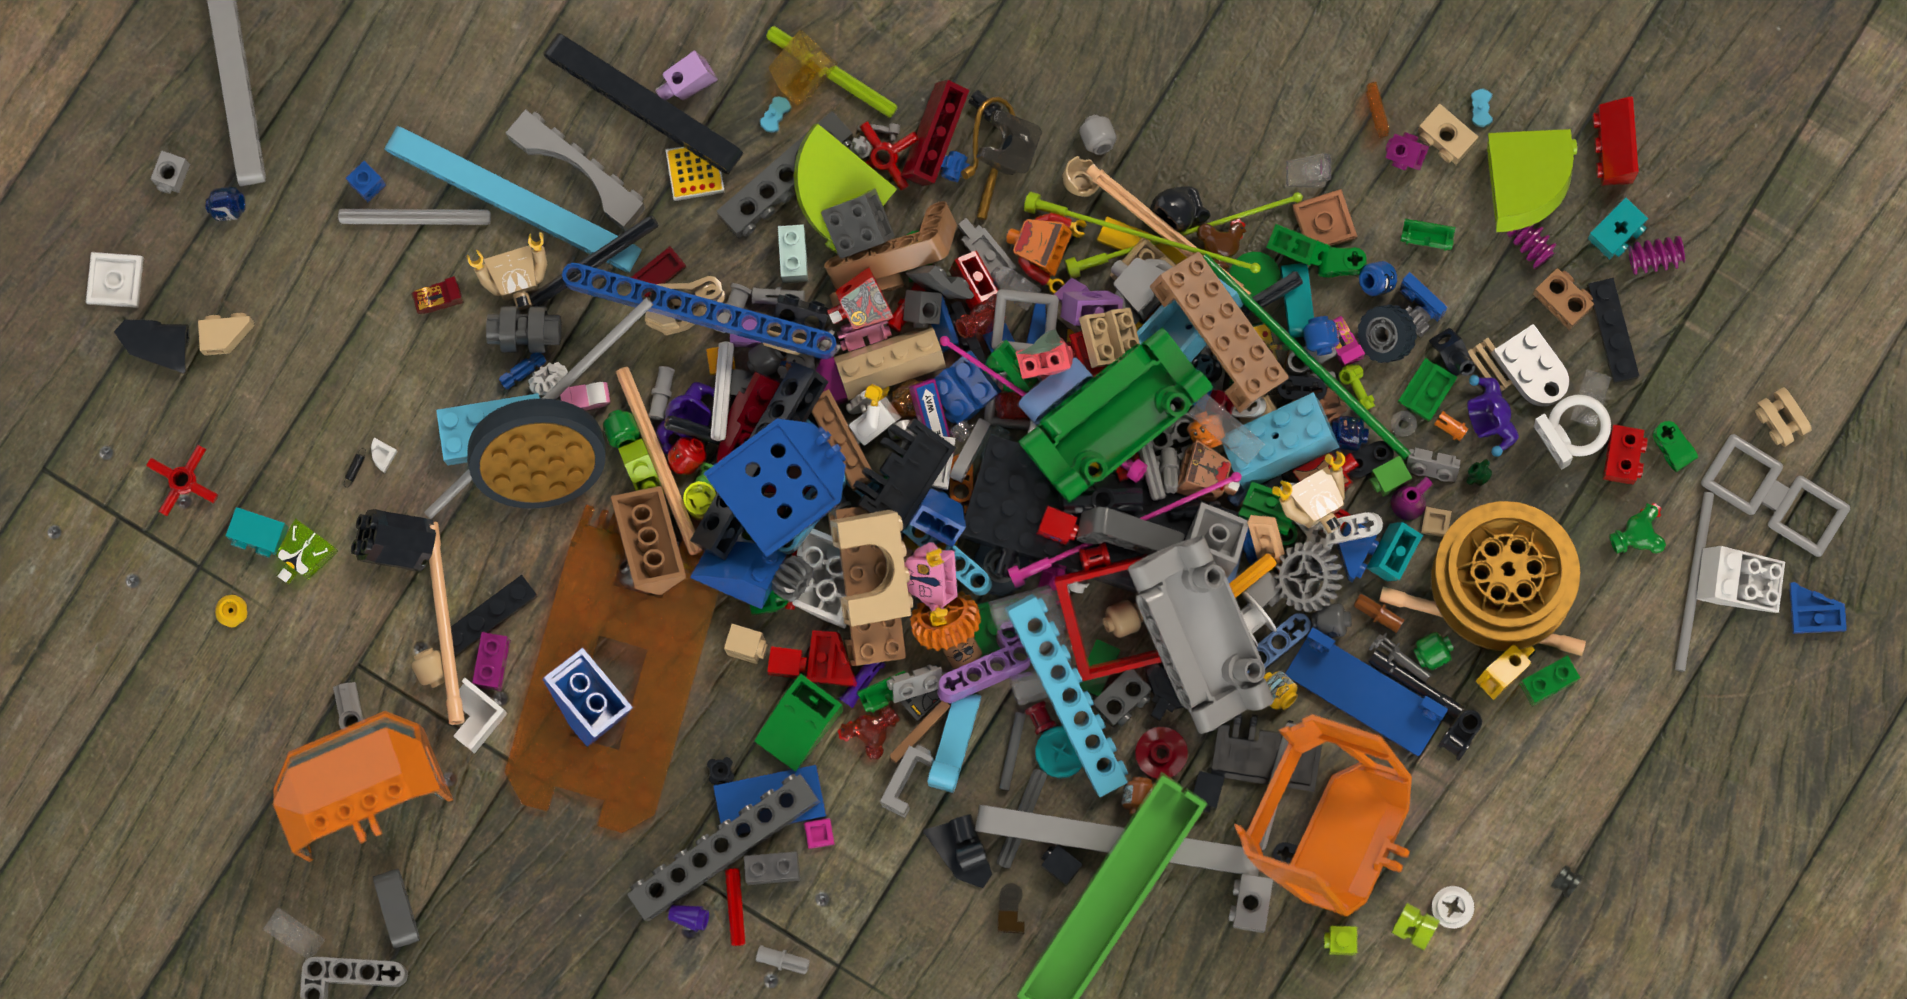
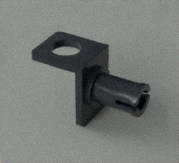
M1451 328L1444 330L1429 340L1430 345L1440 353L1448 372L1455 376L1459 374L1468 376L1474 372L1475 364H1473L1474 362L1462 338ZM1451 337L1448 342L1439 344L1441 339Z

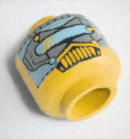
M1282 671L1273 674L1268 672L1264 675L1263 678L1266 680L1274 702L1269 706L1275 710L1281 708L1286 710L1298 697L1296 694L1297 685Z

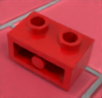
M1620 425L1612 426L1603 480L1634 485L1637 478L1642 477L1644 463H1640V455L1646 452L1648 438L1643 437V429Z

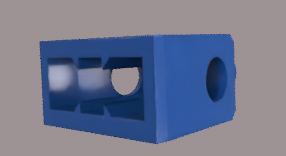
M934 489L928 491L909 523L951 547L954 546L966 528L963 506L949 498L945 492H938Z

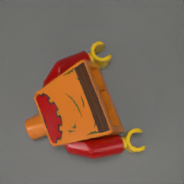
M1056 213L1045 214L1036 217L1034 220L1027 219L1021 231L1010 229L1006 238L1007 243L1015 245L1013 253L1019 258L1018 264L1027 276L1043 286L1048 285L1051 294L1057 292L1052 288L1054 282L1062 286L1064 285L1061 279L1053 280L1050 278V275L1055 276L1071 234L1076 238H1081L1085 233L1079 232L1076 226H1087L1084 220H1077L1074 223L1070 218Z

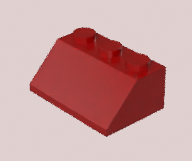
M1625 97L1599 104L1596 113H1593L1592 116L1593 128H1598V138L1594 139L1595 153H1599L1600 163H1596L1597 178H1601L1602 186L1633 184L1639 172L1633 97Z

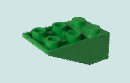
M800 674L784 694L754 742L796 772L841 715L843 706L820 687Z

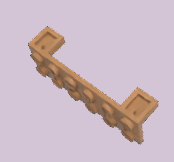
M1200 252L1193 254L1165 271L1149 286L1164 307L1176 300L1234 383L1225 393L1239 413L1246 410L1258 398L1289 378Z
M860 507L832 510L828 513L830 535L832 536L830 520L869 513ZM867 544L839 549L846 596L870 592L882 583L887 571V562L884 553L878 546ZM901 618L850 626L851 639L845 640V648L851 666L906 658Z

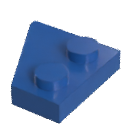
M1795 582L1789 584L1793 634L1845 632L1847 630L1845 604L1826 598L1823 594L1803 588Z

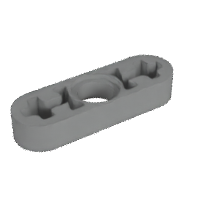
M979 418L952 468L950 478L961 483L963 482L990 431L992 423Z

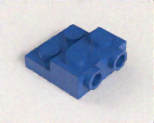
M972 351L966 352L975 359H977ZM963 356L934 378L941 404L946 409L944 412L945 417L951 423H956L957 425L968 422L1002 392L989 374L984 373V370Z

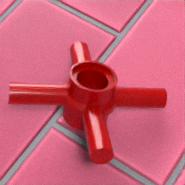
M868 121L859 126L873 147L870 159L865 163L872 169L876 167L881 170H888L900 191L907 188L909 184L901 176L896 162L899 152L919 140L916 133L913 131L892 145L888 142H881ZM879 150L887 151L890 154V161L884 162L880 160L878 156Z
M197 445L185 467L171 469L153 458L149 459L147 467L168 478L171 488L158 512L168 516L179 496L191 492L211 503L216 502L218 494L198 484L194 473L206 452L205 448ZM181 475H188L187 484L177 486V479Z

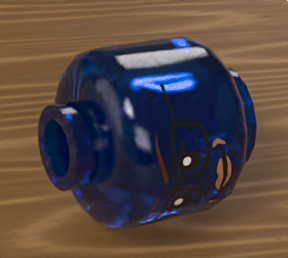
M1340 416L1337 421H1333L1332 431L1338 442V449L1357 451L1361 448L1362 443L1367 444L1369 428H1364V421L1361 418Z

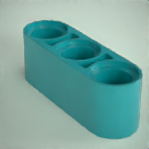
M1304 263L1281 266V279L1293 272H1297L1303 280L1301 286L1284 295L1288 333L1293 338L1304 337L1303 328L1308 324L1309 319L1314 318L1308 266Z

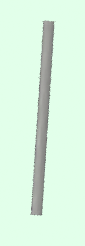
M1704 492L1675 664V670L1685 672L1697 602L1703 548L1706 547L1714 493Z

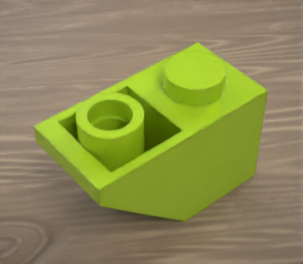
M642 438L618 448L636 491L662 486Z

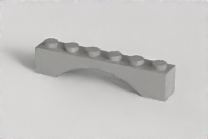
M525 110L506 132L508 139L528 155L556 157L581 170L598 190L606 217L625 232L629 230L645 210V206L642 203L643 197L634 190L627 191L622 187L624 185L623 181L614 174L608 176L603 172L604 167L593 158L590 161L583 156L585 152L575 143L569 145L563 140L565 136L555 127L549 129L544 125L546 121L538 113L533 112L530 114Z

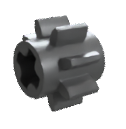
M1408 306L1405 310L1414 319L1413 322L1417 328L1416 334L1422 337L1431 327L1428 324L1431 318L1422 307L1416 306L1412 309Z

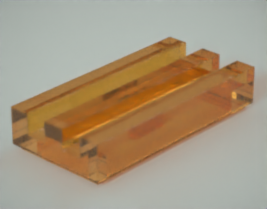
M1377 82L1368 83L1365 93L1377 136L1383 138L1389 134V125Z

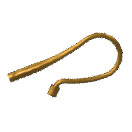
M991 97L979 107L973 130V165L961 171L964 179L975 175V170L978 167L980 121L983 111L989 104L999 102L1008 109L1011 125L1006 138L1014 134L1016 126L1015 113L1007 100L1000 97ZM1002 146L983 190L982 200L977 213V218L981 220H987L996 178L1005 154Z

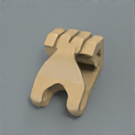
M707 276L691 283L657 284L706 299L717 300V302H725L722 283L716 277ZM651 292L650 296L651 302H653L657 297V295L653 292ZM672 299L669 301L668 307L675 310L674 306H681L682 302L679 299ZM696 306L693 314L699 317L703 316L707 309L704 306ZM649 311L645 313L646 325L662 332L664 335L679 333L695 325L686 321L678 322V319Z

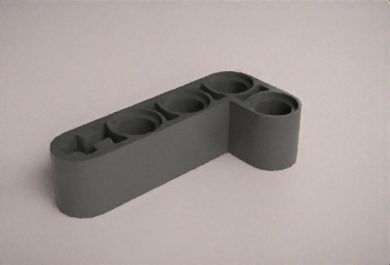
M1097 507L1081 513L1077 540L1086 544H1099L1106 541L1149 556L1184 541V534L1109 508Z

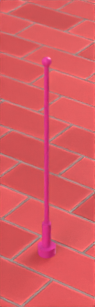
M942 336L940 338L942 346L950 347L1022 397L1027 394L950 342L949 337ZM1128 459L1120 465L1128 471L1127 477L1134 482H1138L1148 468V465L1139 459L1135 462Z
M1234 472L1231 477L1139 519L1147 521L1233 481L1239 482L1242 476L1239 472ZM1084 543L1053 558L1048 559L1046 557L1020 570L1017 565L1007 570L1015 588L1025 585L1023 579L1052 567V563L1079 552L1080 548L1085 549L1094 544Z

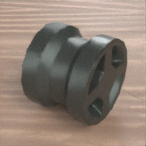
M1565 865L1551 884V887L1554 889L1559 888L1563 891V895L1569 898L1583 876L1571 872L1570 867Z

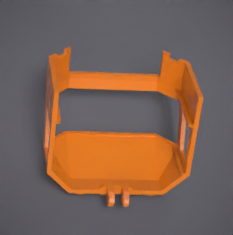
M1310 715L1303 718V722L1291 728L1286 726L1278 730L1287 740V748L1247 833L1241 826L1234 825L1241 838L1245 855L1258 870L1297 896L1301 901L1349 916L1367 902L1383 866L1401 873L1403 865L1387 857L1389 852H1392L1400 857L1407 858L1410 852L1406 848L1394 844L1409 811L1412 776L1381 736L1319 716ZM1328 741L1336 744L1358 760V763L1331 775L1290 865L1263 856L1260 842L1302 753ZM1365 754L1387 760L1393 768L1377 764Z

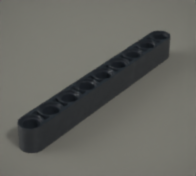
M558 33L544 51L543 55L554 65L724 174L729 175L744 154L741 149L563 34Z

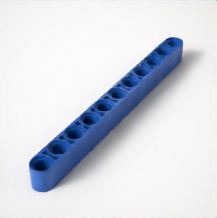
M570 263L562 271V277L566 286L576 292L635 308L643 301V296L646 293L653 292L657 297L652 302L654 305L648 310L649 312L820 359L833 357L837 350L835 337L827 331L579 263ZM577 271L582 274L581 279L577 282L568 280L572 272ZM603 278L607 283L602 289H596L593 287L595 280ZM623 285H628L632 288L630 294L626 296L619 295L618 290ZM679 299L682 304L678 309L673 310L668 307L669 301ZM696 306H704L707 309L706 313L700 317L695 316L693 310ZM726 312L731 314L732 318L728 323H721L718 321V316ZM748 319L757 322L756 327L752 330L743 328V323ZM773 326H778L782 329L781 334L777 337L768 335V330ZM803 333L807 336V339L802 344H796L793 341L794 335ZM828 340L832 343V346L829 350L822 351L818 348L819 342Z

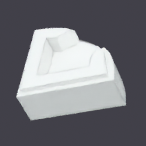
M374 438L371 445L372 458L378 469L385 473L398 451Z

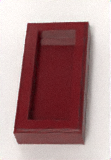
M669 246L630 278L655 285L666 284L683 271L686 265ZM651 292L646 293L644 295L645 298H649L651 296Z

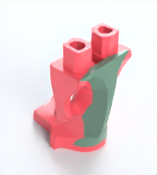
M1056 329L1047 331L1027 349L1016 351L1022 379L1041 375L1043 381L1049 375L1069 370L1073 358H1076L1071 346H1068L1059 337Z

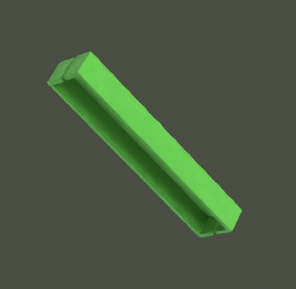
M1161 772L1018 989V998H1080L1206 807L1207 802L1187 788L1182 792L1183 787L1181 784Z

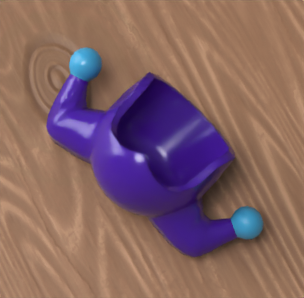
M1472 375L1469 378V383L1472 386L1478 384L1484 386L1485 392L1481 396L1468 400L1469 418L1477 437L1483 438L1498 434L1503 438L1501 444L1494 446L1491 450L1493 456L1499 457L1504 450L1512 446L1519 438L1515 426L1510 421L1511 408L1502 397L1500 385L1495 378H1479L1477 375Z

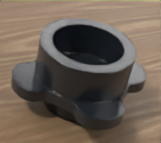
M725 757L723 760L710 759L708 761L707 767L710 769L709 782L716 785L722 781L729 783L734 780V774L731 771V766L733 765L731 758ZM720 768L723 769V772H722V773H719V772H718V770H719Z

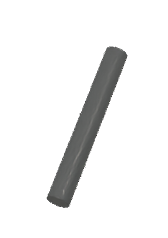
M1015 713L999 786L1001 790L1009 791L1026 716L1023 713Z

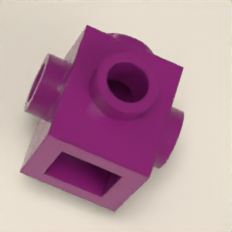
M1404 132L1403 136L1394 134L1393 138H1390L1386 145L1385 151L1387 154L1385 158L1393 160L1392 166L1406 171L1408 166L1420 170L1429 146L1417 142L1419 137Z

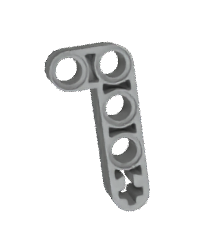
M310 957L304 962L302 967L300 998L308 999V993L312 989H318L320 992L319 999H327L329 983L398 987L407 981L408 971L402 964L394 961ZM319 962L322 965V972L320 975L313 977L310 973V968L314 963ZM341 964H346L348 967V974L344 978H338L336 975V970ZM371 965L375 971L374 976L369 980H365L362 976V971L366 966ZM396 967V970L401 973L393 981V978L382 975V970L393 972Z

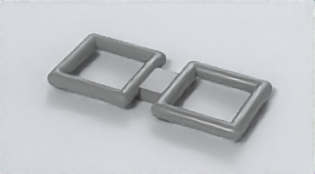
M1005 289L998 290L992 335V348L994 350L1003 342L1006 300L1047 304L1045 333L1056 329L1059 302L1056 295ZM1008 341L1015 351L1025 350L1033 345ZM1006 372L998 373L1002 377L1007 376ZM1041 375L1036 376L1041 383ZM991 376V378L998 386V380ZM997 396L985 406L984 420L992 423L991 426L1029 430L1031 420L995 416Z
M1731 434L1701 480V485L1748 515H1754L1761 504L1774 511L1768 522V526L1772 530L1816 557L1822 556L1849 513L1850 505L1801 475L1797 476L1790 488L1776 480L1783 469L1781 462L1739 436ZM1734 447L1771 468L1750 502L1745 501L1714 481ZM1802 488L1837 509L1836 514L1817 544L1781 523Z

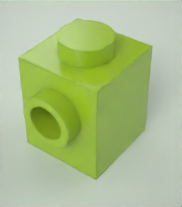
M1330 926L1329 932H1324V948H1329V955H1356L1357 927Z

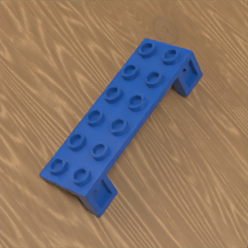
M1312 628L1285 674L1292 681L1414 755L1420 756L1448 709L1427 696L1423 699L1334 645L1335 640Z

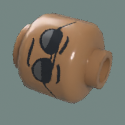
M974 637L967 638L966 644H958V648L952 646L948 651L945 648L943 650L954 670L979 659L982 655V651Z

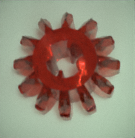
M1016 392L998 394L995 403L998 418L1014 419L1028 417L1019 407L1022 396Z

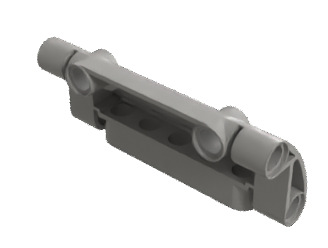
M1197 536L1171 545L1128 567V571L1139 594L1136 597L1137 605L1175 693L1183 707L1189 710L1198 733L1212 731L1245 710H1260L1274 702L1267 682L1263 678L1265 666L1233 595L1225 572L1213 561V556L1204 536ZM1208 572H1209V574H1210L1209 580H1207V574H1208Z

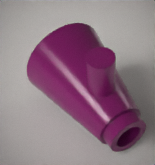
M1425 477L1415 487L1403 486L1394 492L1391 498V508L1396 516L1403 520H1413L1421 516L1426 506L1423 493L1433 485L1429 478ZM1414 491L1417 495L1416 499L1409 500L1407 492Z

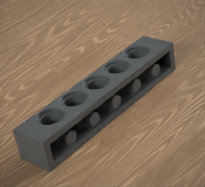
M833 111L817 123L848 149L851 147L853 134ZM805 135L716 211L718 217L738 239L743 235L744 237L750 235L756 229V223L762 218L767 220L776 211L774 208L781 202L784 204L794 196V177L789 182H783L780 176L784 172H791L794 175L796 156ZM764 189L774 190L775 193L771 198L765 199L761 197ZM747 205L755 207V211L751 215H744L741 211Z

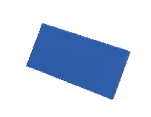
M812 765L799 768L796 772L788 770L713 786L720 822L722 823L727 819H730L732 822L740 816L738 812L749 804L755 806L761 802L760 797L771 789L776 791L783 786L781 782L792 774H795L796 777L801 774L820 800V803L790 824L826 817L817 766ZM786 794L781 799V805L784 808H789L794 803V797L791 794ZM770 809L762 810L759 815L760 821L762 823L769 822L772 819V811ZM743 824L738 828V835L751 832L748 824Z

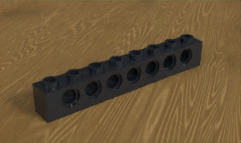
M793 362L750 438L777 418L806 422L829 381L815 370ZM774 446L771 449V454L775 458H781L785 455V450L782 446ZM750 464L746 467L745 472L750 477H756L760 474V469L757 465ZM766 485L761 489L762 495L765 493L769 485ZM717 493L690 541L703 551L726 560L744 527Z

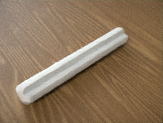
M727 341L719 343L711 426V439L716 441L725 440L734 352V344Z

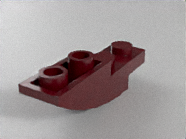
M755 372L745 393L738 392L728 415L726 439L721 440L719 444L716 463L750 438L780 384L779 382Z

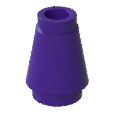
M672 905L669 910L668 919L695 932L699 930L704 931L708 924L709 911L705 910L703 906Z

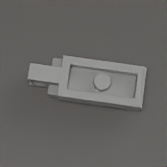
M967 218L958 224V228L965 236L961 239L964 246L970 253L973 251L978 252L996 284L1000 283L1017 269L1016 265L985 228H982L980 225L974 228Z

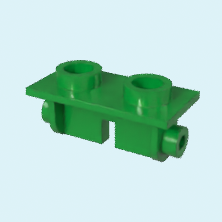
M1405 219L1400 241L1406 242V245L1411 243L1444 249V251H1447V249L1452 250L1456 227Z
M904 670V671H902V672H900V673H897V674H895V675H893V676L901 675V674H904V673H906V672H905V670ZM891 677L857 692L866 713L871 711L875 713L876 710L889 705L888 702L893 700V690H889L887 686V680H890Z

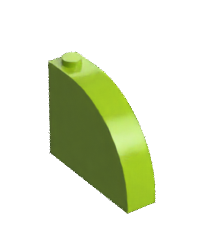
M813 124L805 135L799 147L794 166L796 197L807 221L827 240L825 245L837 254L821 212L827 208L857 198L875 188L882 206H884L897 189L819 124Z
M1571 129L1488 133L1487 155L1496 232L1514 231L1531 226L1549 216L1561 204L1571 182L1573 155H1577V141L1572 139Z

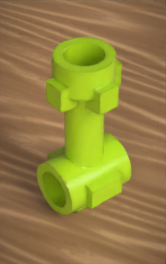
M1357 364L1343 367L1339 373L1340 381L1343 384L1351 385L1358 401L1367 410L1375 406L1374 398L1372 395H1367L1360 381L1364 374L1362 367Z

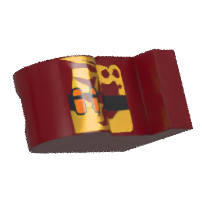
M455 276L447 278L443 282L433 284L430 287L420 288L412 292V298L418 314L430 313L464 303Z

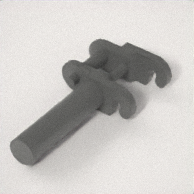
M1387 633L1383 636L1380 634L1372 643L1369 650L1372 651L1373 648H1378L1380 645L1390 652L1388 664L1394 659L1424 682L1431 676V673L1400 651L1399 645L1401 643L1394 644L1386 638Z

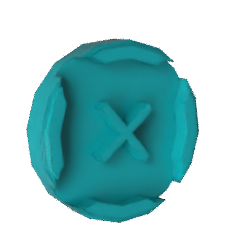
M1063 726L1052 727L1040 736L1035 748L1036 761L1041 770L1047 775L1058 779L1069 778L1081 770L1083 766Z

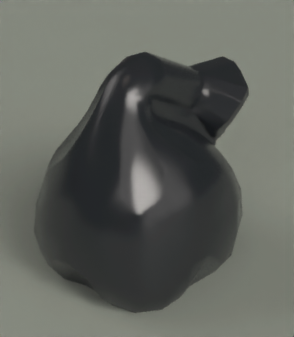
M1192 186L1166 189L1153 199L1150 206L1151 211L1177 232L1186 231L1193 225V222H1206L1211 216L1209 210L1203 207L1198 190Z

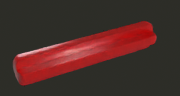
M730 868L725 871L731 945L743 946L745 945L740 871L738 868Z

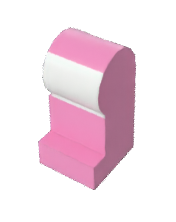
M606 382L569 386L560 395L561 401L574 404L585 411L604 407L611 403Z

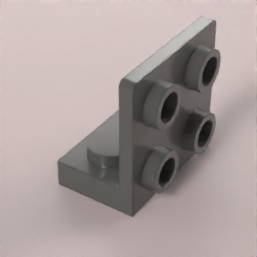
M876 188L865 192L857 198L827 208L821 212L841 259L883 244L895 236Z

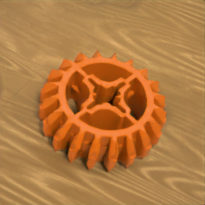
M963 591L958 592L957 597L944 606V609L946 608L948 611L947 615L944 616L947 623L939 626L932 625L930 621V608L924 603H917V609L912 611L910 624L913 636L916 637L921 646H926L928 650L935 648L936 651H939L941 648H945L948 651L950 647L955 646L958 648V644H966L967 638L974 637V632L979 630L981 616L978 605L970 595H965Z

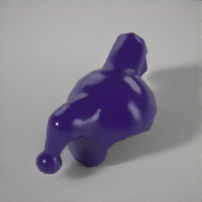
M694 382L688 388L685 395L677 396L669 402L665 411V418L656 430V435L663 445L662 451L665 454H668L672 447L669 443L671 434L675 433L681 438L690 437L667 430L664 427L666 417L673 415L709 426L712 420V413L701 402V397L707 394L714 397L715 387L712 388L705 384Z

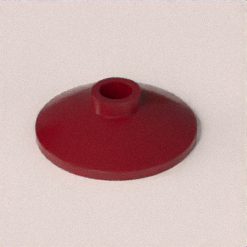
M1155 727L1140 737L1136 745L1135 756L1140 769L1148 776L1157 779L1162 772L1171 778L1177 775L1185 766L1188 749L1185 740L1177 731L1168 727ZM1160 749L1165 750L1167 754L1163 759L1158 758L1156 755Z

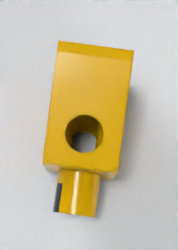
M1512 645L1480 675L1476 682L1493 700L1496 699L1531 665L1529 659L1536 653L1534 648L1531 646L1519 650L1515 645Z

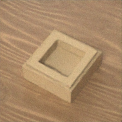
M1426 507L1421 533L1444 537L1449 529L1452 511Z

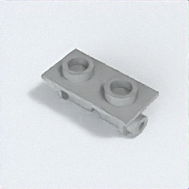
M1416 447L1415 450L1409 449L1411 454L1407 458L1406 468L1410 473L1417 476L1424 475L1437 478L1441 481L1456 482L1460 468V460L1456 459V456L1438 453L1437 459L1432 460L1433 451Z
M929 664L926 667L913 670V676H910L908 672L891 676V679L887 680V686L889 690H893V702L896 703L938 690L939 680L942 677V668Z

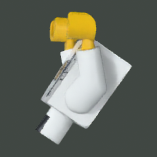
M873 384L867 387L864 397L872 400L871 404L867 405L865 413L849 424L858 444L861 442L865 446L902 418L886 398L889 387L881 389Z

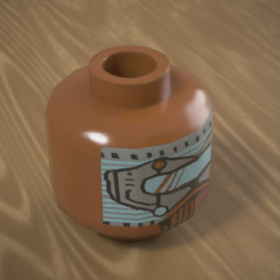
M1132 777L1131 781L1124 785L1122 806L1130 811L1129 815H1134L1153 786L1151 779Z

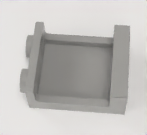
M909 745L880 800L882 807L906 818L910 810L909 805L898 798L917 762L932 767L934 760L931 757V751L920 745H916L915 748Z

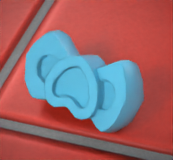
M1485 89L1476 90L1471 94L1473 101V117L1471 122L1481 128L1489 126L1493 122V118L1488 113L1490 108L1488 102L1491 100L1492 94Z
M774 97L769 110L760 119L761 127L766 132H778V122L783 120L784 113L791 111V103L784 97Z

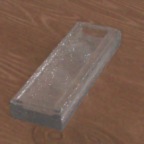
M1208 394L1204 395L1188 413L1247 465L1265 445Z

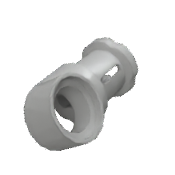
M731 283L730 288L732 291L725 304L744 309L748 296L752 295V290L745 286ZM726 312L718 316V321L721 323H728L731 320V314Z

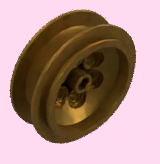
M1510 501L1480 505L1459 517L1445 533L1434 558L1431 571L1433 598L1445 622L1465 640L1477 646L1497 651H1506L1512 645H1515L1519 650L1540 643L1554 633L1567 616L1576 598L1580 582L1578 555L1572 540L1562 526L1551 516L1535 507ZM1517 545L1522 548L1523 553L1515 554L1510 547ZM1493 548L1497 556H1488L1484 549ZM1535 566L1539 570V574H1530L1526 567ZM1474 572H1485L1487 579H1478ZM1525 589L1528 591L1529 597H1520L1517 590ZM1491 592H1500L1503 595V599H1493Z

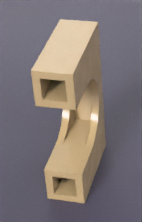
M885 510L830 520L834 547L844 549L874 544L882 550L887 562L885 578L876 589L867 593L840 598L844 623L852 627L911 616L910 608H913V599L911 593H908L907 588L910 575L908 568L904 565L906 547L904 542L901 541L900 531L903 530V523L898 512Z

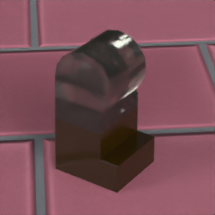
M1006 884L1000 891L998 933L1024 934L1025 922L1018 921V906L1022 902L1023 893L1017 884Z

